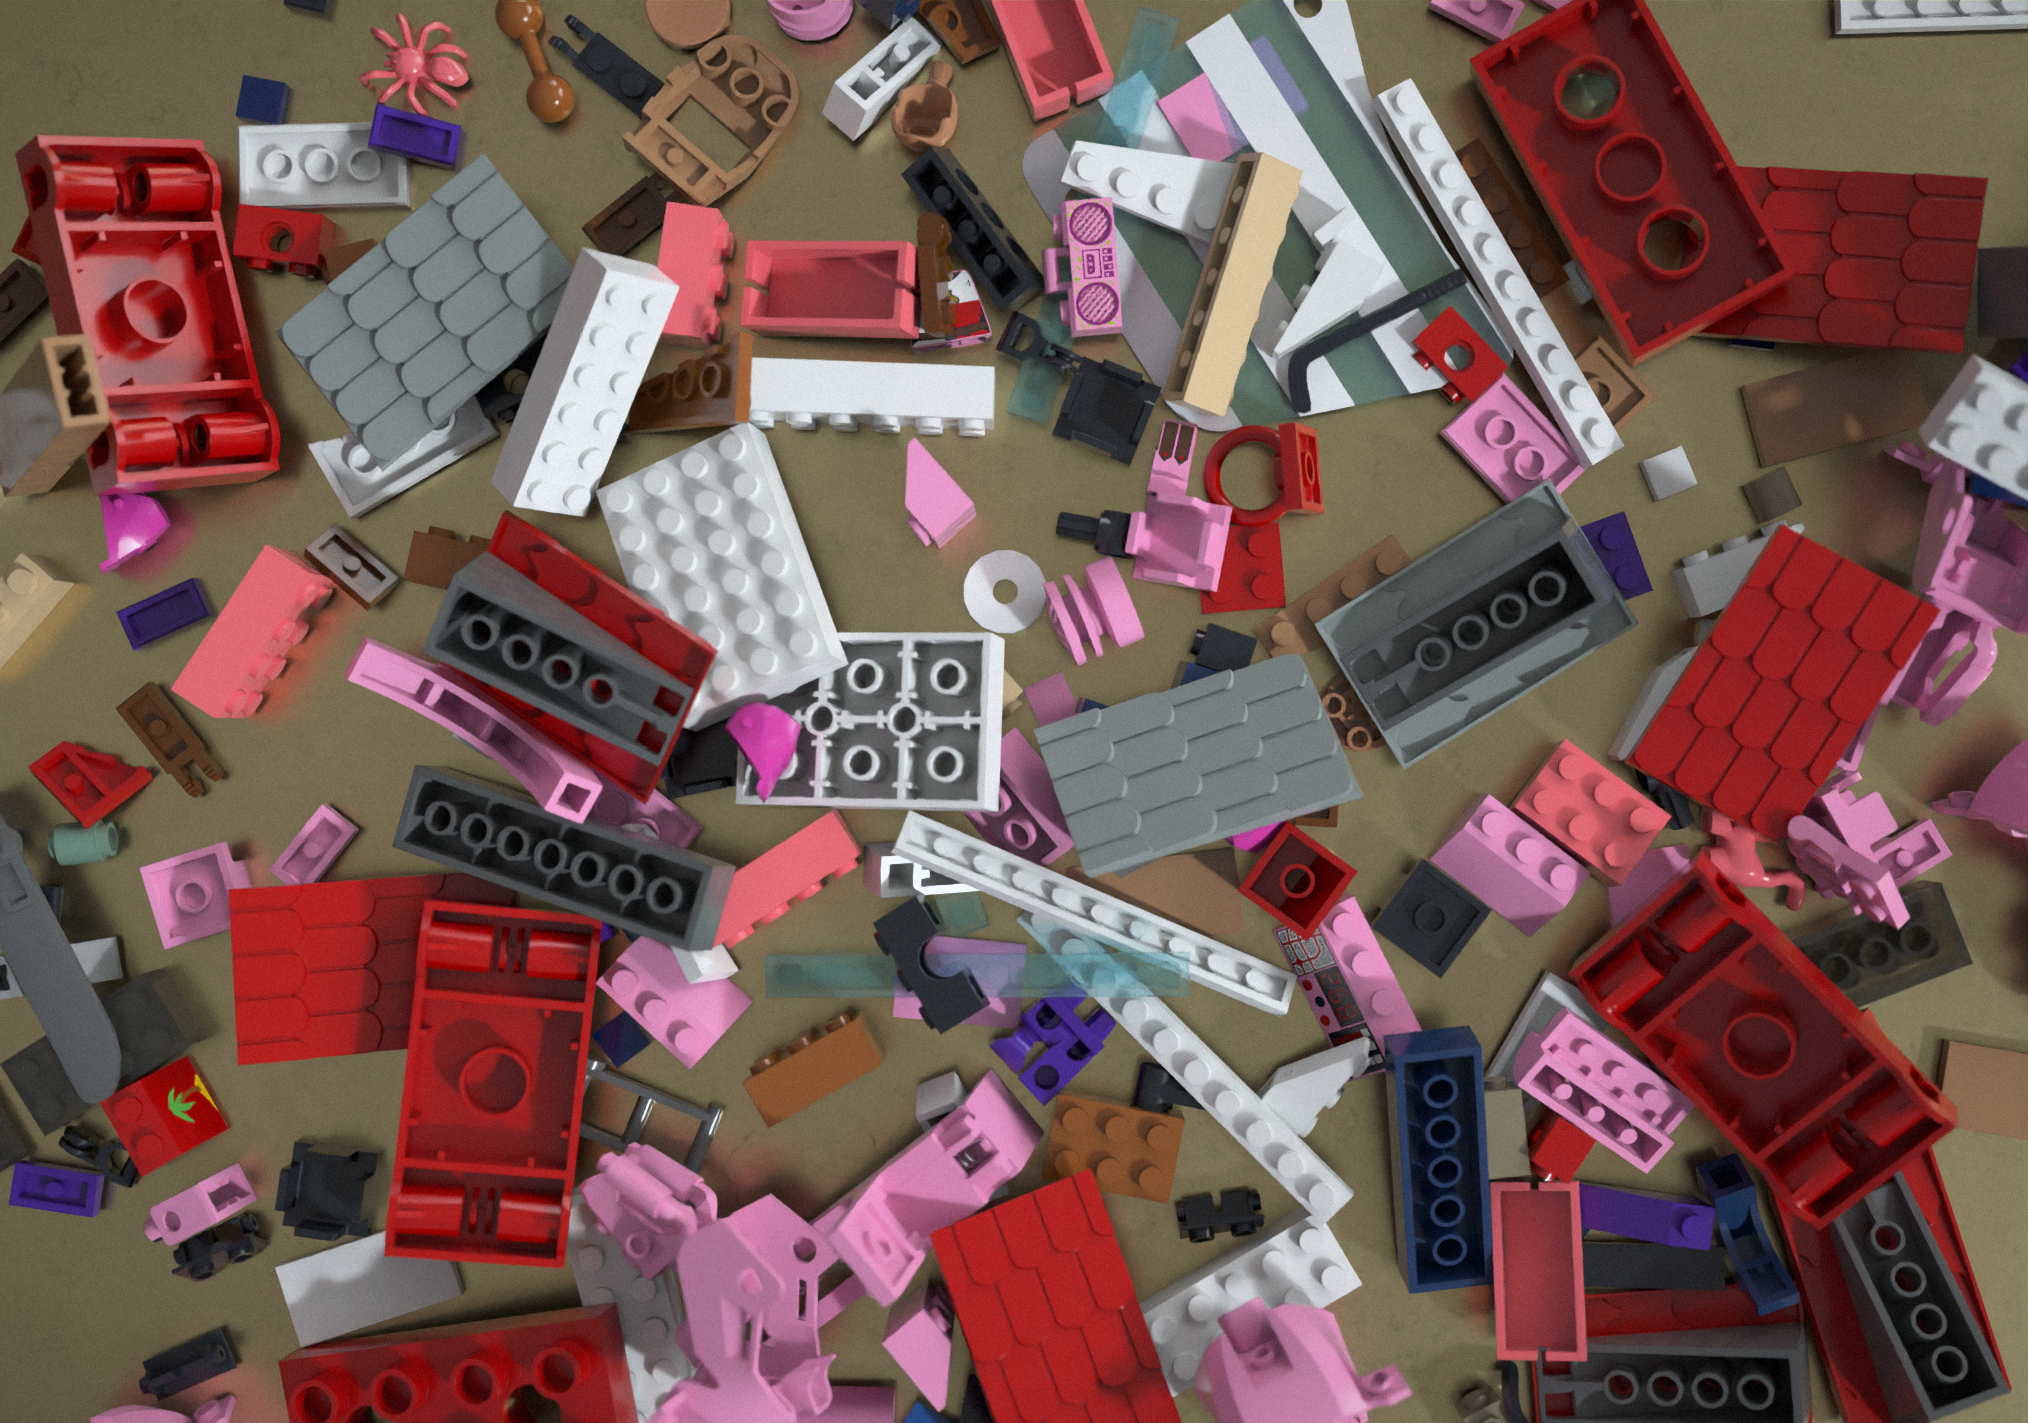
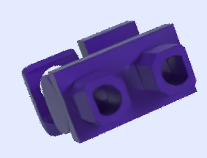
M1074 977L1060 985L1056 990L1050 987L1040 998L1032 1003L1019 1016L1022 1025L1013 1032L1011 1037L1001 1039L994 1037L988 1043L989 1047L1014 1074L1017 1073L1018 1079L1043 1106L1105 1047L1102 1041L1116 1025V1022L1101 1006L1085 1021L1073 1011L1089 996V993ZM1036 1041L1042 1042L1047 1048L1032 1062L1024 1066L1026 1054L1033 1047V1044Z

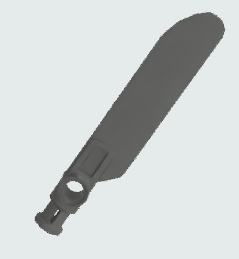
M0 813V948L78 1096L84 1102L91 1104L99 1103L115 1093L120 1079L121 1051L116 1031L22 854L23 841L21 835L17 830L7 826Z

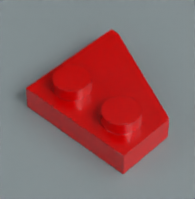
M62 741L28 766L32 775L85 830L153 780L150 771L145 767L138 766V768L116 762L112 756L100 752L90 753L82 746Z

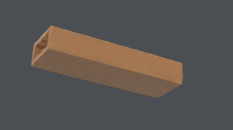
M89 334L41 338L0 394V482L4 498L48 492L109 425L110 415Z

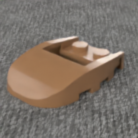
M729 34L713 39L696 51L697 57L680 68L677 65L666 76V83L655 97L652 96L642 109L643 120L634 133L631 134L627 130L622 137L624 147L628 152L632 151L695 206H708L748 178L785 131L792 120L799 102V85L793 71L764 44L746 35ZM688 97L692 98L750 149L727 173L665 120Z

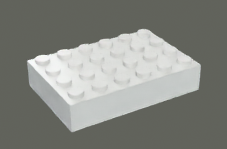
M740 423L596 491L629 590L664 611L667 617L705 639L713 648L718 650L694 706L683 726L684 728L699 731L732 716L739 707L749 702L762 703L849 665L766 435L750 423Z
M837 632L849 665L762 702L768 706L773 705L780 708L801 725L796 744L797 750L787 770L783 771L765 803L760 800L756 790L760 780L738 748L735 804L753 807L999 812L1005 639L991 632Z

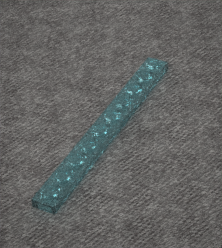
M1139 7L1095 143L1139 149L1180 24L1179 18L1145 7ZM1078 192L1076 200L1095 198ZM1113 206L1114 221L1119 209ZM1070 258L1059 259L1061 282L1072 281ZM1068 293L1044 295L1036 319L1040 324L1043 338L1049 342L1042 358H1045L1047 354L1055 355V352L1050 349L1052 343L1071 351L1073 349L1076 337H1071L1070 326L1062 327L1060 301L1068 300ZM1033 331L1027 348L1031 346L1035 338ZM1031 358L1023 361L1006 410L1007 413L1047 426L1064 373Z
M1190 952L926 953L928 966L940 976H953L969 967L987 997H1189L1191 995ZM884 953L765 955L766 998H886L917 996L914 991L909 993L898 979L896 971L900 968L892 954L888 956Z

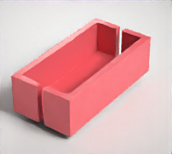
M986 0L1034 122L1068 109L1070 98L1074 97L1078 105L1112 91L1114 75L1084 0Z
M747 240L744 279L764 290H769V296L752 287L743 288L741 326L761 336L919 339L921 300L914 296V292H921L917 247L910 242Z
M265 545L171 690L213 718H244L245 715H251L262 701L263 695L260 692L268 680H274L283 670L286 664V660L283 657L291 645L298 644L306 635L309 629V624L306 622L314 610L321 609L329 600L332 594V589L329 587L333 581L296 552Z
M840 809L830 811L734 873L713 948L723 942L728 949L755 932L751 924L758 919L762 921L764 926L791 909L787 901L794 896H797L799 901L802 902L826 886L822 878L833 872L836 879L862 863L858 855L864 852V846Z
M1492 1180L1490 1182L1497 1360H1538L1539 1347H1547L1546 1361H1587L1579 1180H1571L1569 1184L1562 1180H1554L1552 1183L1547 1180H1540L1538 1182L1539 1189H1532L1531 1180Z

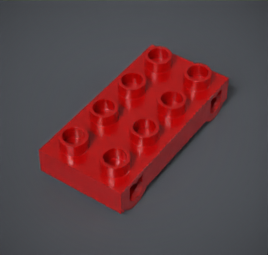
M36 135L18 150L15 156L58 337L89 334L110 415L109 425L85 450L95 496L256 482L280 470L277 459L280 449L279 424L274 410L262 395L219 213L222 196L220 174L215 161L205 151L203 140Z
M1702 851L1579 956L1568 974L1596 1013L1614 1027L1621 1029L1764 1175L1774 1193L1785 1206L1801 1219L1810 1222L1818 1231L1957 1128V1107Z
M438 899L425 900L418 942L416 980L394 1171L387 1210L384 1256L564 1269L603 921L577 912Z

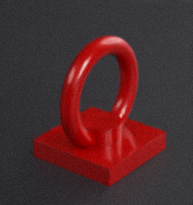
M1297 422L1278 424L1279 432L1267 426L1246 425L1226 433L1212 447L1204 466L1203 482L1210 503L1231 507L1230 522L1249 527L1271 523L1287 511L1305 515L1324 513L1316 429ZM1247 442L1264 443L1277 452L1274 456V476L1276 485L1281 492L1272 503L1255 510L1243 509L1234 505L1225 496L1220 482L1221 467L1227 455L1235 447Z

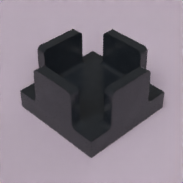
M1083 356L1061 406L1060 415L1052 432V437L1130 467L1161 387L1144 381L1142 379L1143 374L1104 359L1103 363Z
M730 717L699 731L682 728L660 776V779H664L668 800L736 786L738 747L724 730Z
M1420 858L1408 874L1402 873L1381 900L1378 905L1381 911L1370 924V927L1441 979L1492 909L1425 859Z
M304 1139L295 1141L292 1161L280 1171L275 1211L284 1212L283 1226L295 1227L294 1236L325 1241H337L344 1235L359 1237L370 1235L382 1151Z

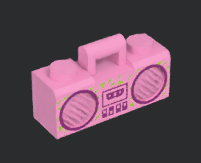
M1112 197L1060 202L1061 214L1053 215L1055 241H1063L1064 247L1042 250L1045 294L1068 293V300L1060 301L1062 327L1070 326L1071 337L1122 333L1123 325ZM1070 258L1072 281L1061 282L1059 259Z

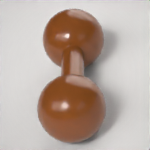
M498 0L495 7L496 23L506 36L520 40L534 78L526 92V102L529 110L536 118L544 122L554 123L565 119L573 109L575 101L574 92L570 84L563 77L550 74L535 35L540 30L543 22V10L538 0Z

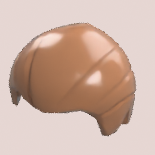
M933 61L929 67V80L927 83L902 89L898 94L897 104L893 105L891 109L892 130L895 136L905 146L913 150L927 151L931 147L940 148L949 141L956 129L958 117L957 100L954 93L946 88V84L952 77L953 67L945 62Z

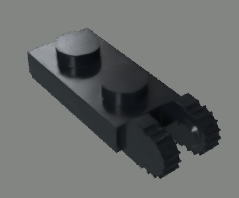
M569 14L564 20L567 27L574 34L586 40L588 44L578 54L564 39L553 34L548 41L549 45L569 60L575 70L638 119H641L643 117L642 109L652 96L655 97L664 86V83L598 31L595 34L583 22Z

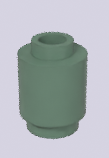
M101 819L86 830L79 822L57 824L54 833H50L48 836L50 856L57 858L62 866L105 861L107 856H114L117 853L118 837L116 828L112 822L104 823Z

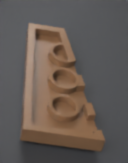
M1392 534L1262 622L1252 631L1271 658L1283 654L1293 655L1299 653L1303 655L1327 646L1314 625L1317 621L1413 562L1394 534Z

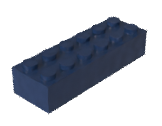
M1469 1025L1383 1035L1398 1269L1409 1294L1494 1284L1482 1045Z

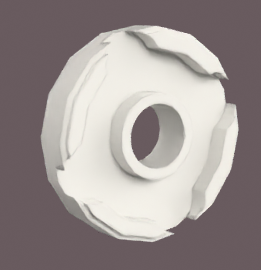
M996 550L982 556L969 569L964 582V602L970 616L982 628L995 633H1016L1030 627L1041 615L1046 602V592L1043 587V583H1046L1040 567L1028 556L1014 550ZM1009 580L1016 585L1018 594L1013 602L1002 604L995 600L993 588L999 581Z

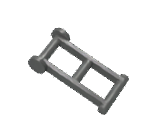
M588 1052L584 1095L591 1078L595 1077L635 1093L639 1097L622 1138L583 1123L580 1124L579 1135L625 1153L629 1144L633 1142L638 1143L654 1102H658L702 1120L685 1163L674 1160L698 1175L725 1108L715 1103H709L707 1109L604 1069L607 1061L594 1053Z

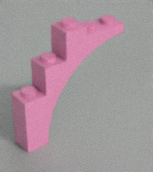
M364 636L345 672L349 681L401 703L452 731L511 773L535 797L544 810L583 824L603 787L588 764L494 698L488 696L487 693L444 663L438 661L437 665Z

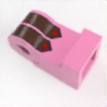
M1164 417L1145 495L1157 496V492L1186 495L1198 428L1197 424Z

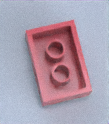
M667 201L657 268L680 288L658 339L663 345L705 351L712 347L713 340H720L722 316L717 315L719 299H725L727 295L728 274H724L723 269L725 257H732L735 236L734 232H729V223L725 221L719 209Z
M1567 739L1560 741L1554 746L1508 808L1608 887L1619 886L1623 883L1672 817Z

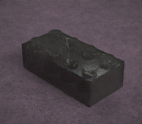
M1920 880L1897 889L1910 916L1899 930L1885 921L1881 923L1872 921L1862 911L1856 915L1853 908L1850 907L1787 931L1784 934L1859 1008L1973 964L1942 883Z
M164 968L140 975L100 1001L116 1031L121 1051L120 1079L115 1093L156 1072L208 1039ZM47 1035L0 1064L44 1136L66 1128V1126L75 1123L101 1106L100 1103L91 1104L84 1102L78 1096Z

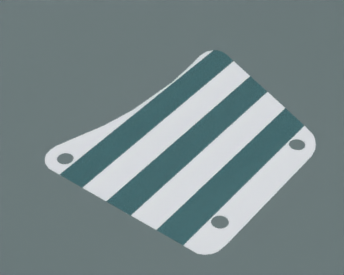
M1249 0L1126 80L1111 92H1108L1031 142L1024 152L1022 161L1023 175L1033 195L1053 224V215L1061 214L1060 202L1065 201L1067 192L1071 189L1059 184V180L1072 145L1076 140L1191 157L1157 102L1205 72L1233 154L1220 162L1236 164L1240 153L1264 152L1303 171L1299 182V194L1296 201L1292 204L1286 222V234L1278 247L1272 266L1273 275L1265 288L1259 307L1260 316L1252 329L1246 348V360L1240 367L1233 388L1234 397L1226 410L1225 417L1202 415L1166 401L1180 418L1189 423L1197 424L1202 429L1217 432L1234 430L1246 425H1262L1441 388L1448 381L1433 365L1426 371L1412 357L1418 349L1411 342L1450 305L1508 367L1513 360L1514 348L1493 311L1466 277L1467 284L1455 288L1451 292L1448 291L1447 294L1435 298V300L1429 301L1427 304L1311 362L1307 368L1311 411L1302 414L1294 410L1289 392L1288 366L1291 356L1296 350L1460 268L1444 247L1390 148L1378 113L1371 103L1372 98L1368 89L1346 0H1322L1320 12L1311 18H1304L1296 13L1294 0ZM1113 206L1123 325L1122 334L1153 383L1161 387L1160 393L1162 395L1210 246ZM1348 207L1357 218L1355 224L1332 243L1329 248L1334 250L1341 239L1385 266L1358 311L1276 360L1272 357L1276 346L1270 343L1271 338L1282 320L1290 324L1298 310L1292 304L1304 283L1312 287L1320 274L1314 267L1323 251L1320 253L1311 243L1313 231L1340 209ZM1451 346L1445 352V362L1451 369L1460 370L1468 364L1469 356L1463 347Z

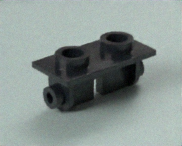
M1250 1190L1221 1194L1222 1211H1215L1212 1196L1183 1200V1204L1175 1205L1177 1221H1186L1185 1226H1179L1180 1239L1189 1238L1190 1243H1203L1214 1240V1234L1231 1231L1233 1237H1243L1257 1233L1256 1227H1263L1264 1214L1255 1215L1254 1211L1262 1210L1259 1193L1251 1194Z
M240 1214L215 1226L219 1240L214 1243L212 1232L208 1230L179 1243L178 1249L173 1251V1256L176 1263L180 1266L171 1271L173 1275L191 1279L193 1282L204 1281L215 1276L217 1269L229 1263L238 1264L250 1260L255 1256V1251L268 1246L269 1242L255 1237L254 1231L258 1230L259 1226L254 1215L245 1216Z
M221 1328L143 1361L146 1372L145 1377L140 1378L139 1386L144 1394L151 1393L156 1395L159 1401L235 1369L237 1365Z

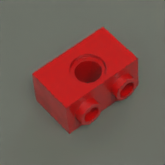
M239 204L233 255L247 262L246 268L273 272V266L288 268V273L295 276L314 278L315 272H322V265L327 264L323 250L333 248L336 223L323 214ZM286 234H290V246L285 251L278 252L277 243L279 239Z
M1451 305L1411 342L1418 349L1412 357L1426 371L1433 365L1448 381L1443 387L1438 389L1454 405L1460 402L1463 407H1466L1509 368ZM1454 350L1461 354L1464 361L1462 369L1454 370L1446 364L1444 358L1446 351Z
M1540 1103L1525 1126L1530 1170L1550 1183L1554 1181L1555 1177H1558L1569 1184L1597 1141L1542 1103Z

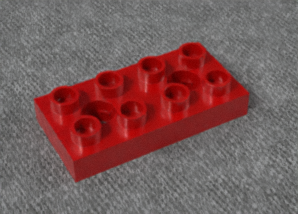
M1573 0L1470 58V75L1631 367L1792 281L1797 273L1795 267L1645 0ZM1591 73L1606 78L1616 91L1614 102L1609 112L1596 119H1580L1569 114L1562 106L1560 100H1562V91L1565 84L1572 77ZM1669 220L1681 222L1689 226L1699 240L1697 253L1692 260L1693 264L1680 270H1664L1652 264L1643 251L1645 238L1651 226Z
M616 1302L317 1343L300 1347L278 1361L290 1423H369V1405L372 1406L380 1417L389 1421H396L397 1423H539L530 1415L524 1402V1389L527 1384H533L544 1397L557 1400L561 1411V1423H639Z

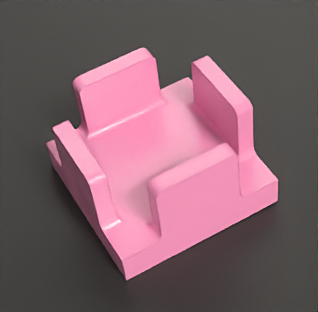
M1157 492V496L1148 495L1145 513L1140 511L1132 512L1125 552L1136 557L1133 578L1217 592L1232 508L1225 505L1206 503L1190 496Z
M1842 771L1826 780L1821 788L1817 789L1803 810V814L1844 845L1879 865L1878 859L1900 848L1897 839L1885 837L1897 830L1898 826L1878 792H1870L1856 800L1851 790H1844L1860 781L1862 777L1858 771Z
M227 842L214 844L139 868L164 950L229 931L230 909L228 890L253 887L245 862L243 860L236 862L232 860Z

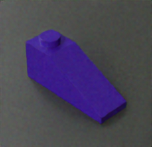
M1579 1182L1581 1227L1665 1245L1702 1250L1710 1249L1715 1207L1693 1196Z

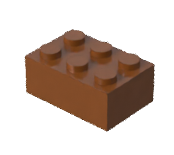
M850 1008L841 1011L827 1020L828 1023L824 1025V1031L816 1035L812 1028L791 1040V1044L786 1046L788 1051L779 1055L776 1049L755 1060L754 1064L749 1067L751 1073L743 1084L768 1128L882 1065L887 1051L863 1009L854 1014Z
M1063 1087L1056 1094L1041 1168L1042 1178L1059 1181L1091 1168L1099 1190L1168 1204L1185 1122L1182 1111L1173 1109L1167 1113L1149 1111L1133 1106L1131 1104L1132 1101Z

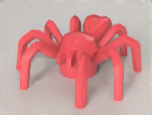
M398 13L395 19L400 26L405 47H402L385 31L376 27L370 28L374 39L383 40L395 51L394 53H385L390 60L384 61V66L391 67L392 70H369L360 75L359 80L367 89L371 85L370 79L397 77V81L382 91L377 97V104L386 106V100L406 83V99L418 115L430 117L414 96L416 86L422 85L440 97L450 107L456 106V100L442 88L429 81V78L431 76L442 84L459 87L469 79L466 70L457 61L447 56L437 57L430 61L429 59L444 51L453 52L463 59H466L468 54L457 45L439 43L428 51H423L427 35L430 31L437 29L444 33H451L450 27L437 21L422 26L417 45L413 46L407 18Z

